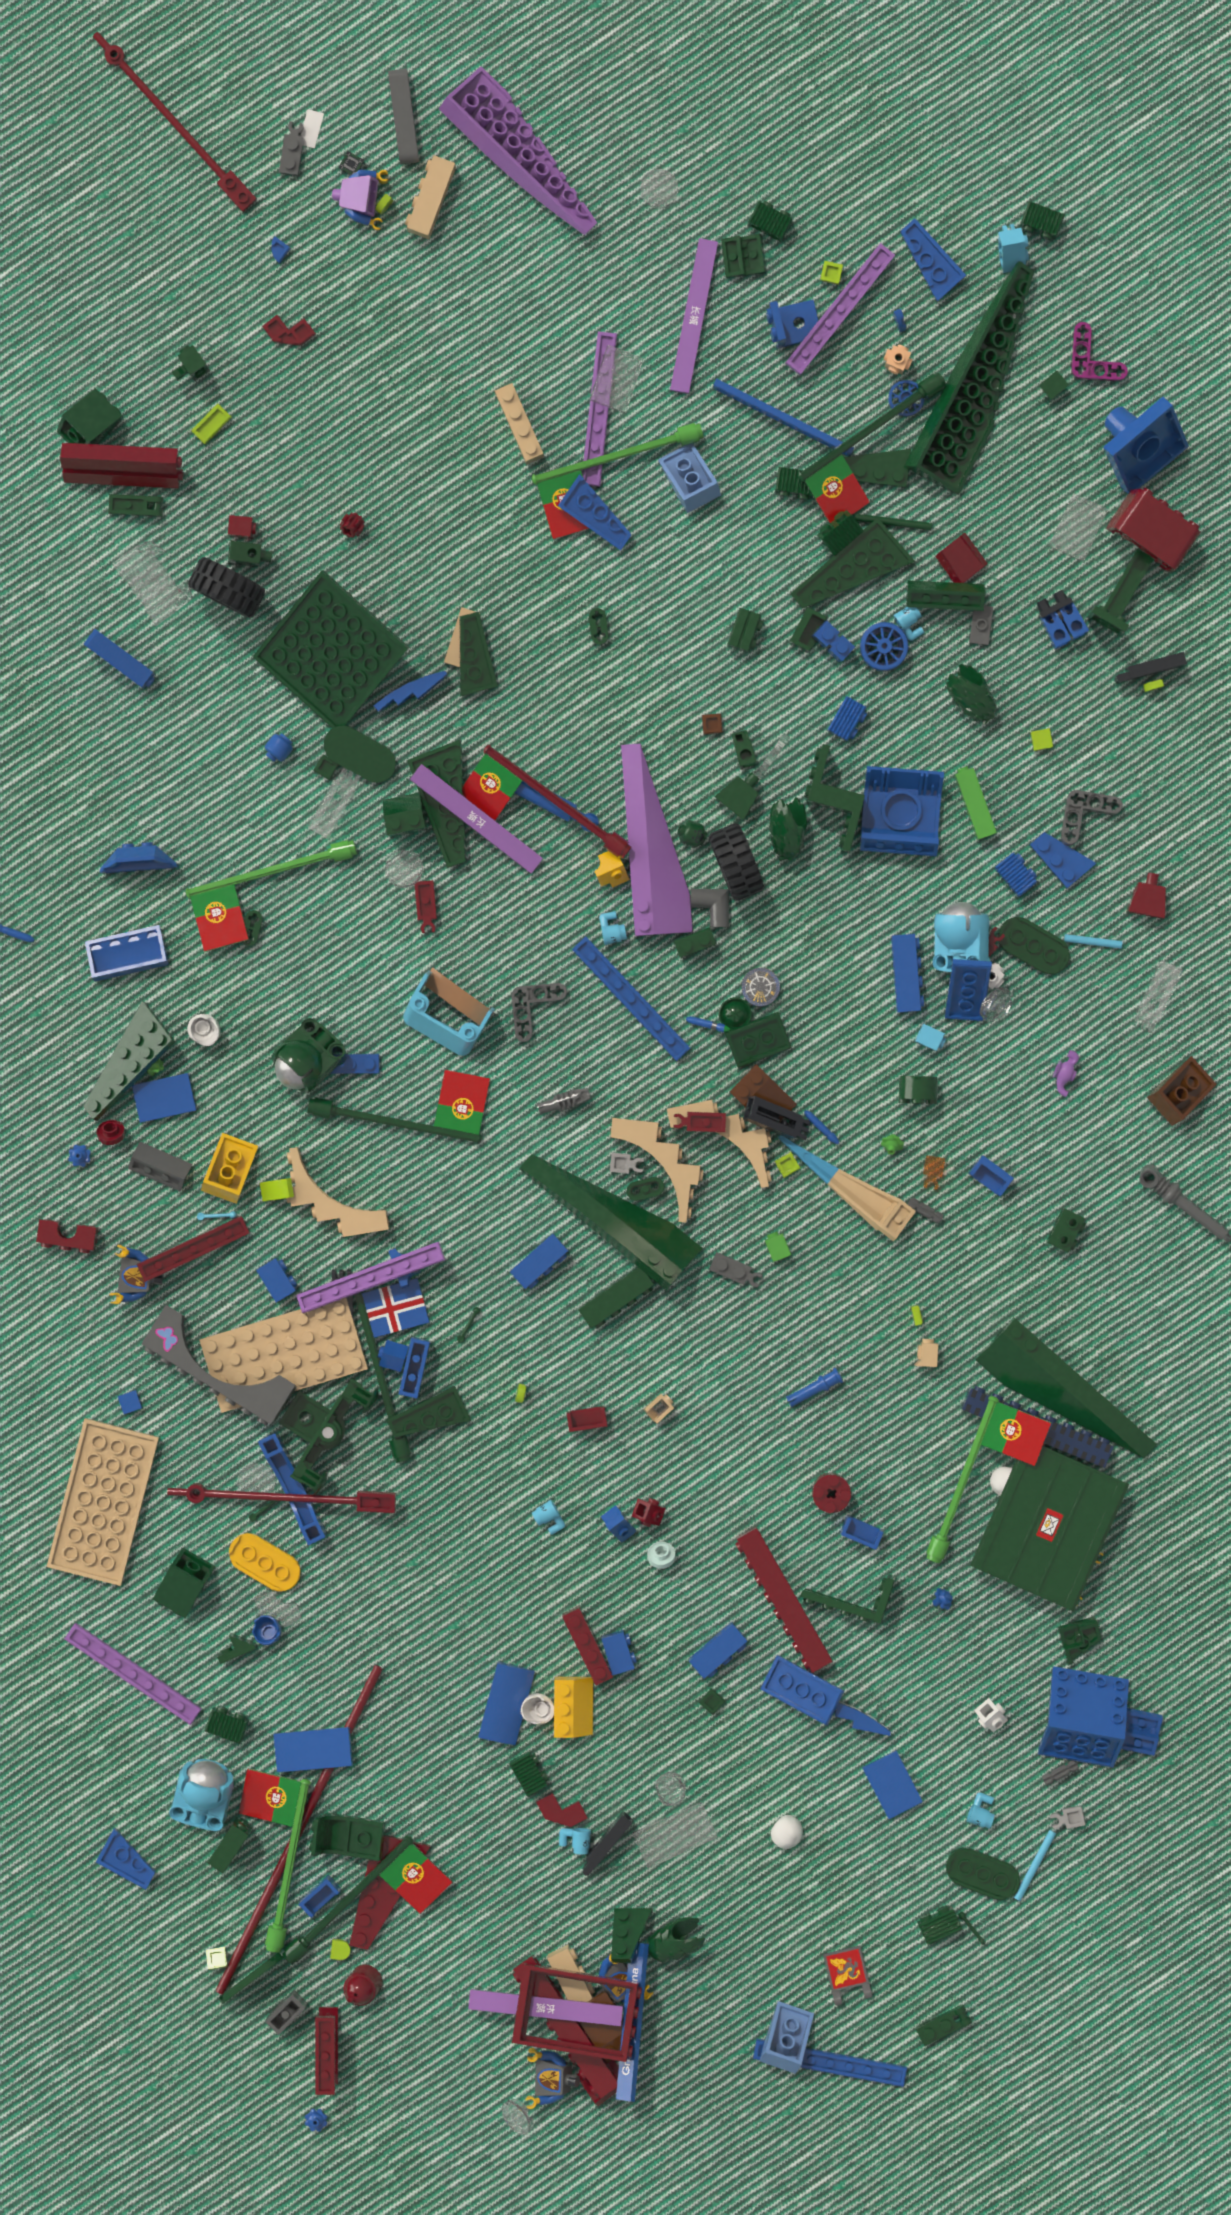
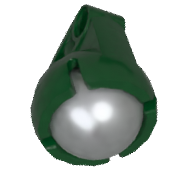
M306 1018L301 1023V1026L275 1049L271 1058L275 1064L276 1076L284 1086L309 1093L332 1071L346 1061V1050L344 1045L322 1024L313 1018ZM308 1027L314 1028L312 1032H307L305 1029ZM341 1052L342 1055L336 1057L333 1056V1053Z

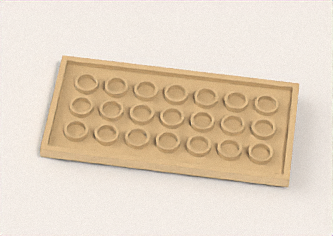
M347 1298L304 1314L299 1309L199 1340L209 1374L220 1381L233 1385H256L280 1375L297 1385L295 1390L297 1391L368 1369ZM221 1393L218 1396L216 1395L221 1413L242 1407L237 1403L235 1406L225 1401L226 1396Z
M88 1418L84 1419L47 1567L118 1586L122 1585L159 1437Z

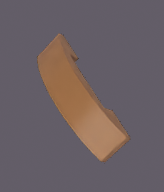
M432 967L430 970L432 974L425 986L480 1025L490 1009Z

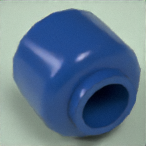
M282 733L280 735L274 734L265 744L266 756L273 762L276 760L283 762L293 751L291 745L293 742Z

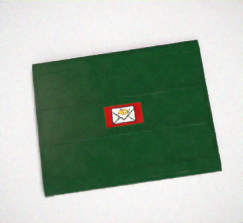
M1044 1446L1041 1449L1035 1466L1016 1459L970 1566L1074 1611L1129 1484Z

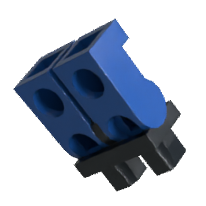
M1063 590L1052 595L1056 604L1051 607L1046 598L1037 602L1038 617L1052 642L1054 650L1064 646L1071 640L1073 641L1087 634L1089 631L1071 597L1068 598Z

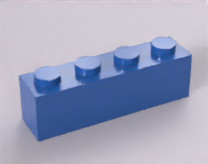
M915 934L892 935L891 944L897 1013L921 1011V1007H924V997L920 995L919 988L923 987L922 976H918V968H921V958L917 957L916 949H920L919 938H915Z

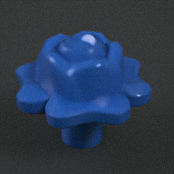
M74 1145L73 1149L69 1150L70 1156L68 1160L73 1162V1166L80 1165L84 1167L86 1163L90 1162L89 1156L91 1151L86 1150V1145Z
M938 1588L937 1592H935L936 1598L932 1601L935 1607L940 1605L941 1609L949 1610L952 1605V1596L949 1591Z
M311 2109L310 2113L305 2115V2125L311 2131L316 2129L320 2132L327 2125V2115L321 2109L317 2111Z

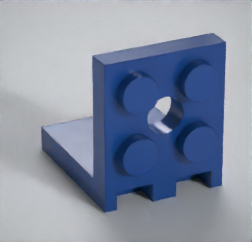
M814 300L779 307L778 302L774 301L770 302L769 309H766L767 322L772 324L771 339L773 343L776 342L777 349L800 344L818 322ZM795 319H802L804 326L796 328L793 324Z

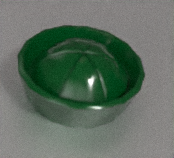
M733 997L721 1004L718 1016L720 1022L731 1030L749 1023L752 1011L745 1000Z

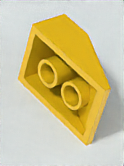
M222 1133L204 1178L201 1191L237 1204L258 1146Z

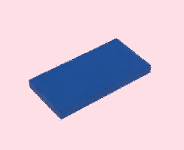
M953 959L945 1009L946 1019L983 1021L992 962Z
M780 1655L776 1656L760 1690L824 1725L829 1724L844 1693V1690Z
M350 1727L273 1734L277 1772L353 1766Z

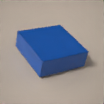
M137 1390L117 1396L123 1414L143 1408Z

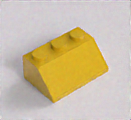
M555 1677L554 1738H575L593 1735L592 1677Z

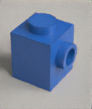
M387 1340L385 1347L381 1346L378 1357L381 1358L379 1366L401 1372L409 1346Z

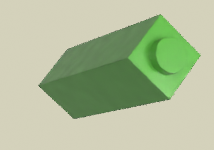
M966 766L958 769V773L954 777L976 839L980 840L996 834L997 832L974 768L969 769Z

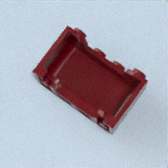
M1139 488L1131 490L1105 529L1112 534L1116 532L1121 535L1122 539H1127L1154 558L1156 563H1161L1159 567L1164 571H1176L1201 533L1199 530L1200 526L1193 521L1188 522L1185 520L1184 515L1178 510H1171L1166 501L1162 499L1157 500L1153 497L1154 493L1149 489L1144 488L1142 490Z

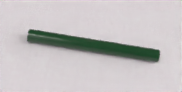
M855 514L857 522L872 523L876 518H879L884 525L931 530L932 523Z

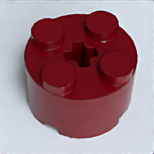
M824 1473L814 1481L812 1497L819 1509L827 1513H836L848 1505L851 1498V1490L843 1476L836 1473ZM828 1489H831V1490H834V1489H835V1490H836V1491L834 1492V1493H835V1496H833V1497H832L831 1495L827 1496V1495H828V1491H827V1490H828Z

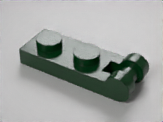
M109 494L108 514L163 517L161 504H163L164 497ZM148 503H154L153 510L148 509Z
M963 2004L916 2027V2031L924 2046L972 2023L971 2018L965 2013L966 2009ZM956 2015H958L960 2018V2020L957 2022H955L953 2018Z

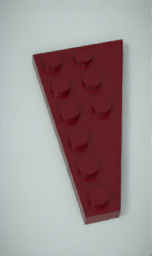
M384 1835L382 1859L380 1861L368 1860L365 1877L404 1839ZM415 1841L413 1843L425 1855L431 1846ZM380 1875L361 1892L349 1946L368 1950L401 1896Z

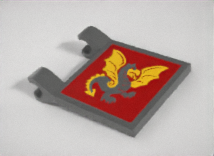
M860 1945L823 1954L836 2006L842 2004L840 1990L862 1985L864 1997L866 1999L872 1997Z

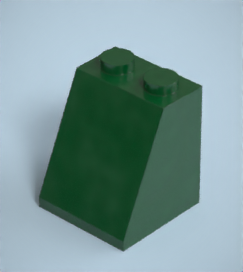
M95 388L62 415L57 432L67 443L99 444L119 425L122 415L119 409L112 406L106 396Z
M419 793L382 800L384 822L387 835L390 838L428 830Z
M182 1548L168 1569L152 1600L172 1610L175 1614L186 1618L216 1566Z

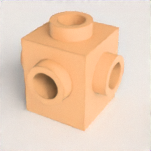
M893 345L892 350L888 349L883 359L887 361L885 368H888L887 370L893 374H903L904 369L908 370L913 360L910 359L911 352H908L909 349L902 345ZM895 356L901 357L902 360H901V361H897V360L895 359Z

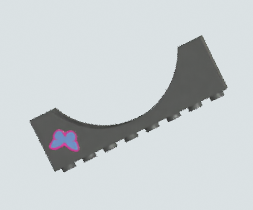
M165 1305L141 1343L145 1346L144 1350L153 1356L157 1353L161 1356L160 1360L169 1366L171 1363L178 1366L176 1370L186 1376L189 1373L194 1376L192 1380L202 1386L205 1383L210 1386L209 1391L215 1395L223 1394L226 1396L225 1401L231 1405L239 1404L242 1406L241 1411L249 1416L252 1413L259 1417L257 1421L265 1426L268 1423L274 1425L296 1390L297 1385L280 1375L264 1383L242 1386L225 1383L214 1378L196 1362L188 1348L184 1332L185 1316Z

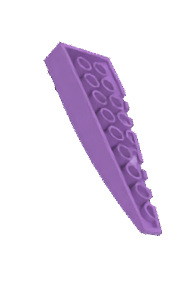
M479 67L445 98L439 110L487 157L529 194L584 235L597 224V221L584 202H580L577 198L575 189L571 188L566 182L564 173L560 172L555 166L557 163L543 142L534 135L530 123L525 122L519 107L514 106L510 94L484 68Z
M621 745L628 842L632 846L629 851L635 936L692 932L690 893L641 745Z

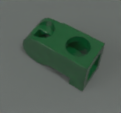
M747 730L733 733L732 739L739 768L744 769L757 765Z

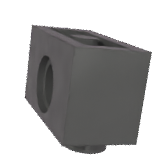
M293 1990L267 2016L265 2022L279 2035L306 2008L307 2002Z

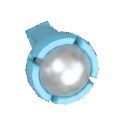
M957 902L947 907L943 913L935 915V952L932 962L936 970L951 972L953 959L990 962L988 957L990 928L988 914L980 913L970 903Z
M198 1759L195 1763L192 1761L187 1762L179 1772L172 1806L169 1811L170 1817L178 1822L210 1831L221 1830L227 1817L234 1780L232 1773H228V1769L223 1764L213 1760Z

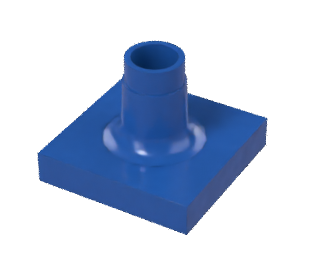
M1164 397L1160 398L1138 418L1124 407H1117L1109 413L1105 420V427L1114 438L1103 448L1120 487L1127 494L1133 489L1141 488L1189 447L1173 405Z

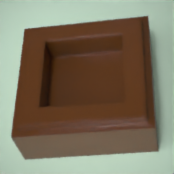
M721 713L702 715L703 735L723 733Z

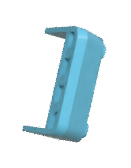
M429 970L423 976L403 1015L404 1022L461 1056L467 1055L471 1052L495 1009L491 1008L487 1012L480 1026L468 1022L462 1025L459 1031L426 1013L429 1007V999L425 994L421 993L432 974Z

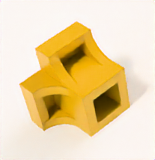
M609 851L598 855L600 866L595 870V874L601 887L610 883L613 888L630 880L620 857L617 858Z

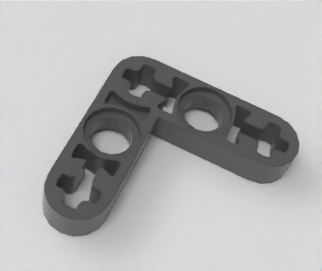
M1080 790L1071 791L1066 799L1061 830L1062 843L1072 846L1077 842L1083 810L1116 815L1123 807L1122 801L1115 796ZM1074 795H1078V799L1084 800L1085 796H1087L1085 806H1083V801H1078L1077 804H1074L1071 798ZM1097 798L1100 805L1094 808L1090 806L1089 800ZM1103 799L1106 800L1105 804H1111L1114 801L1118 807L1115 810H1111V806H1105L1102 809ZM1068 814H1076L1078 821L1075 823L1069 822L1067 819ZM1077 827V829H1072V836H1074L1075 838H1072L1071 841H1068V838L1065 837V835L1068 834L1069 828Z
M551 983L519 986L512 991L514 1028L516 1038L519 1041L526 1042L532 1037L530 1003L564 999L567 995V989L563 984ZM550 986L551 991L556 990V986H560V989H564V993H561V997H557L556 994H550L552 998L547 999L548 991L546 987ZM542 988L545 991V996L542 999H537L534 996L535 989ZM518 990L526 993L522 1000L523 1003L527 1002V1006L515 1007V1003L519 1004V998L515 997ZM519 1009L527 1011L528 1016L526 1019H518L516 1014ZM529 1021V1026L525 1025V1030L529 1031V1035H526V1039H523L522 1036L518 1035V1032L522 1031L521 1025L517 1026V1022L524 1023Z

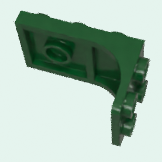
M329 1812L313 1820L311 1827L313 1839L310 1841L309 1846L311 1856L339 1854L375 1861L382 1859L385 1831L384 1821Z

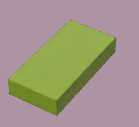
M217 403L191 432L206 445L232 417Z
M291 1178L260 1182L262 1201L294 1197Z

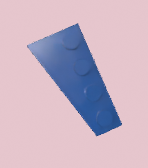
M915 218L900 231L936 302H938L962 281L966 274Z
M579 474L558 504V507L621 550L632 534Z

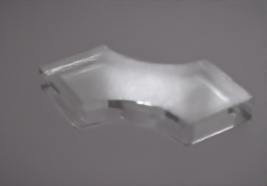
M273 1591L254 1597L260 1616H274L281 1621L284 1628L303 1621L298 1604L280 1601Z

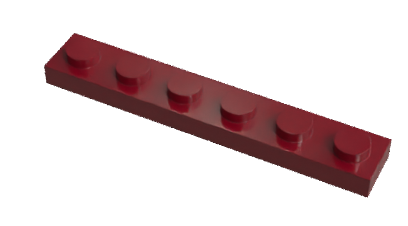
M239 1216L136 1265L144 1282L250 1233L243 1217Z

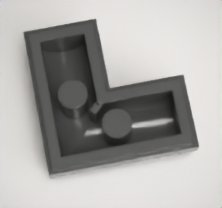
M691 889V908H710V927H729V889Z

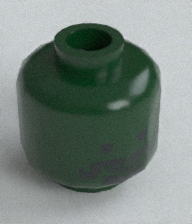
M688 820L684 824H680L677 835H680L679 840L682 844L696 848L699 845L702 846L705 842L707 831H705L704 825Z

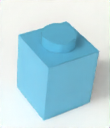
M922 1024L915 1042L937 1051L938 1048L942 1049L946 1038L943 1037L945 1033Z

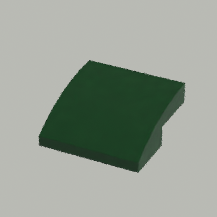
M760 233L721 239L726 278L766 273L763 241Z

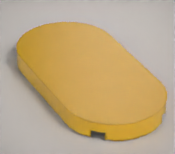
M245 1533L235 1538L230 1545L229 1555L233 1566L270 1589L286 1591L297 1584L301 1573L298 1561L292 1555L252 1533Z

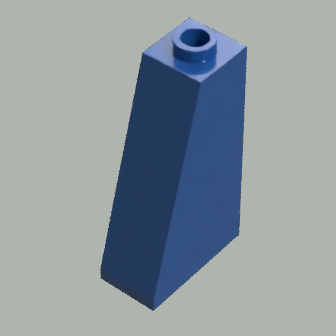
M96 629L93 630L84 642L86 647L143 689L146 686L149 688L154 682V672Z

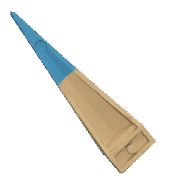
M784 1136L778 1137L781 1142L875 1230L881 1231L892 1241L898 1237L916 1212L901 1199L840 1170Z

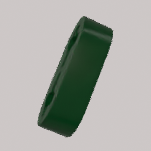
M595 608L589 613L591 639L594 644L603 645L608 640L606 614L602 609ZM595 612L603 615V618H600V625H596V620L592 619V616H595ZM597 628H601V633L605 634L602 641L594 638V635H597Z
M256 910L249 911L245 916L244 922L247 934H249L250 929H253L252 936L255 937L254 941L250 940L249 943L243 941L242 943L246 946L255 945L260 935L263 916ZM255 913L257 918H259V922H255L254 927H251L252 921L249 920V917Z

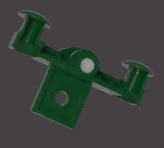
M351 1378L331 1410L303 1392L298 1391L279 1424L310 1443L290 1477L301 1484L304 1483L313 1489L311 1495L317 1494L324 1487L328 1477L326 1470L323 1475L312 1470L311 1468L323 1450L337 1446L343 1439L345 1434L343 1417L352 1402L356 1401L364 1406L361 1413L368 1412L377 1401L379 1394L377 1388L372 1394L364 1389L362 1384ZM304 1411L309 1412L311 1415V1419L307 1423L300 1420V1414Z

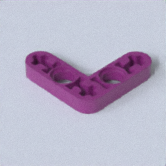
M1087 322L1078 323L1073 331L1071 374L1073 377L1084 380L1122 381L1128 373L1125 364L1120 362L1090 361L1091 326ZM1083 326L1084 330L1088 331V333L1084 334L1083 341L1076 342V339H1081V333L1077 332V330H1080ZM1080 345L1084 346L1087 350L1083 356L1078 355L1076 352V348ZM1075 358L1078 360L1086 359V362H1082V368L1085 371L1081 375L1075 370L1079 366V361H1075ZM1102 366L1105 370L1104 375L1097 376L1094 373V368ZM1108 366H1111L1110 370L1112 371L1120 367V371L1124 372L1120 377H1117V373H1110V377H1107Z

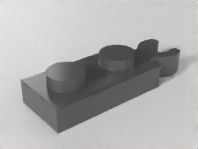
M290 121L288 124L290 135L284 134L279 173L299 176L304 137L299 136V134L303 132L304 126L300 123L299 128L295 130L293 129V122Z
M716 1252L709 1270L743 1285L748 1280L752 1286L758 1287L759 1285L753 1282V1278L755 1276L762 1278V1274L758 1272L750 1273L752 1267Z

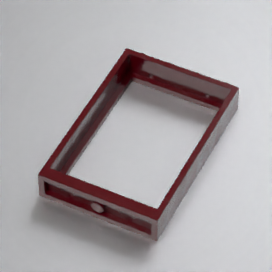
M525 1963L522 1972L512 2043L627 2062L628 2057H632L633 2046H630V2040L635 2037L636 2026H633V2020L638 2017L639 2007H636V2000L641 1998L642 1987H639V1982ZM535 1974L630 1989L621 2051L526 2035Z

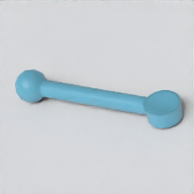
M235 1211L224 1214H197L198 1220L220 1217L235 1219L237 1217Z

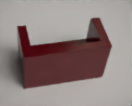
M605 1405L571 1410L566 1413L569 1432L606 1427L608 1425Z

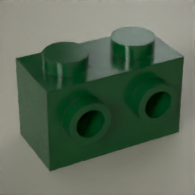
M1062 1207L1046 1242L1068 1253L1070 1250L1073 1251L1078 1241L1075 1239L1078 1232L1082 1233L1085 1228V1218Z

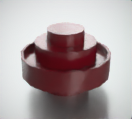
M105 1121L97 1128V1138L104 1145L118 1144L125 1137V1128L120 1121Z

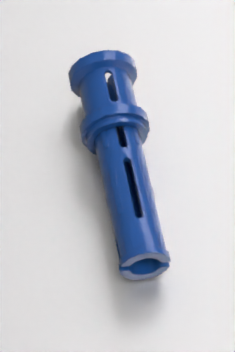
M835 1367L832 1372L824 1376L820 1375L817 1381L786 1396L791 1407H794L822 1390L829 1391L830 1387L844 1382Z

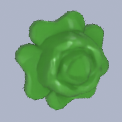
M158 1059L147 1070L148 1075L153 1076L155 1073L163 1071L164 1062Z
M891 1134L886 1138H882L881 1146L885 1148L888 1154L893 1155L897 1150L903 1149L904 1142L898 1136Z

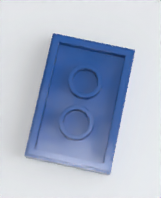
M189 1073L132 1085L140 1123L197 1110Z
M896 1750L862 1767L888 1819L923 1802Z

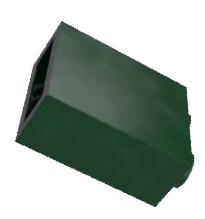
M236 1817L207 1863L221 1873H224L252 1830L250 1823L243 1818L238 1819Z

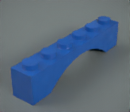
M278 1432L260 1439L258 1443L285 1494L308 1495L303 1483L301 1484L290 1477L295 1467ZM289 1501L308 1545L327 1536L312 1503Z

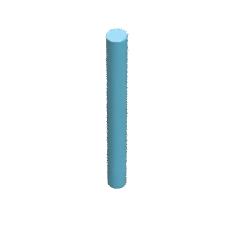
M1049 1830L1020 1884L1019 1890L1014 1896L1015 1899L1021 1901L1056 1835L1054 1831Z

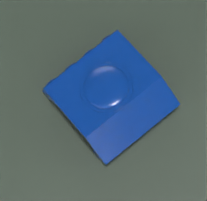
M867 766L860 851L937 856L944 772Z

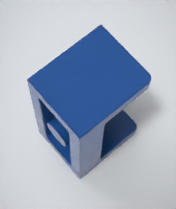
M983 1155L980 1156L968 1173L1000 1197L1014 1179Z
M849 1515L846 1516L840 1530L842 1536L875 1550L884 1533L882 1529Z
M328 1874L300 1899L299 1906L312 1918L332 1897L340 1893L341 1887Z

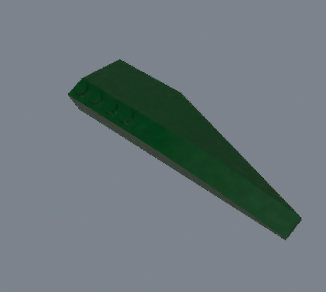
M1020 261L1017 262L967 343L904 465L919 476L956 495H959L994 426L995 420L993 418L995 411H998L1000 392H1003L1004 376L1008 373L1013 354L1015 334L1019 331L1020 315L1024 312L1025 296H1028L1034 274L1032 269Z

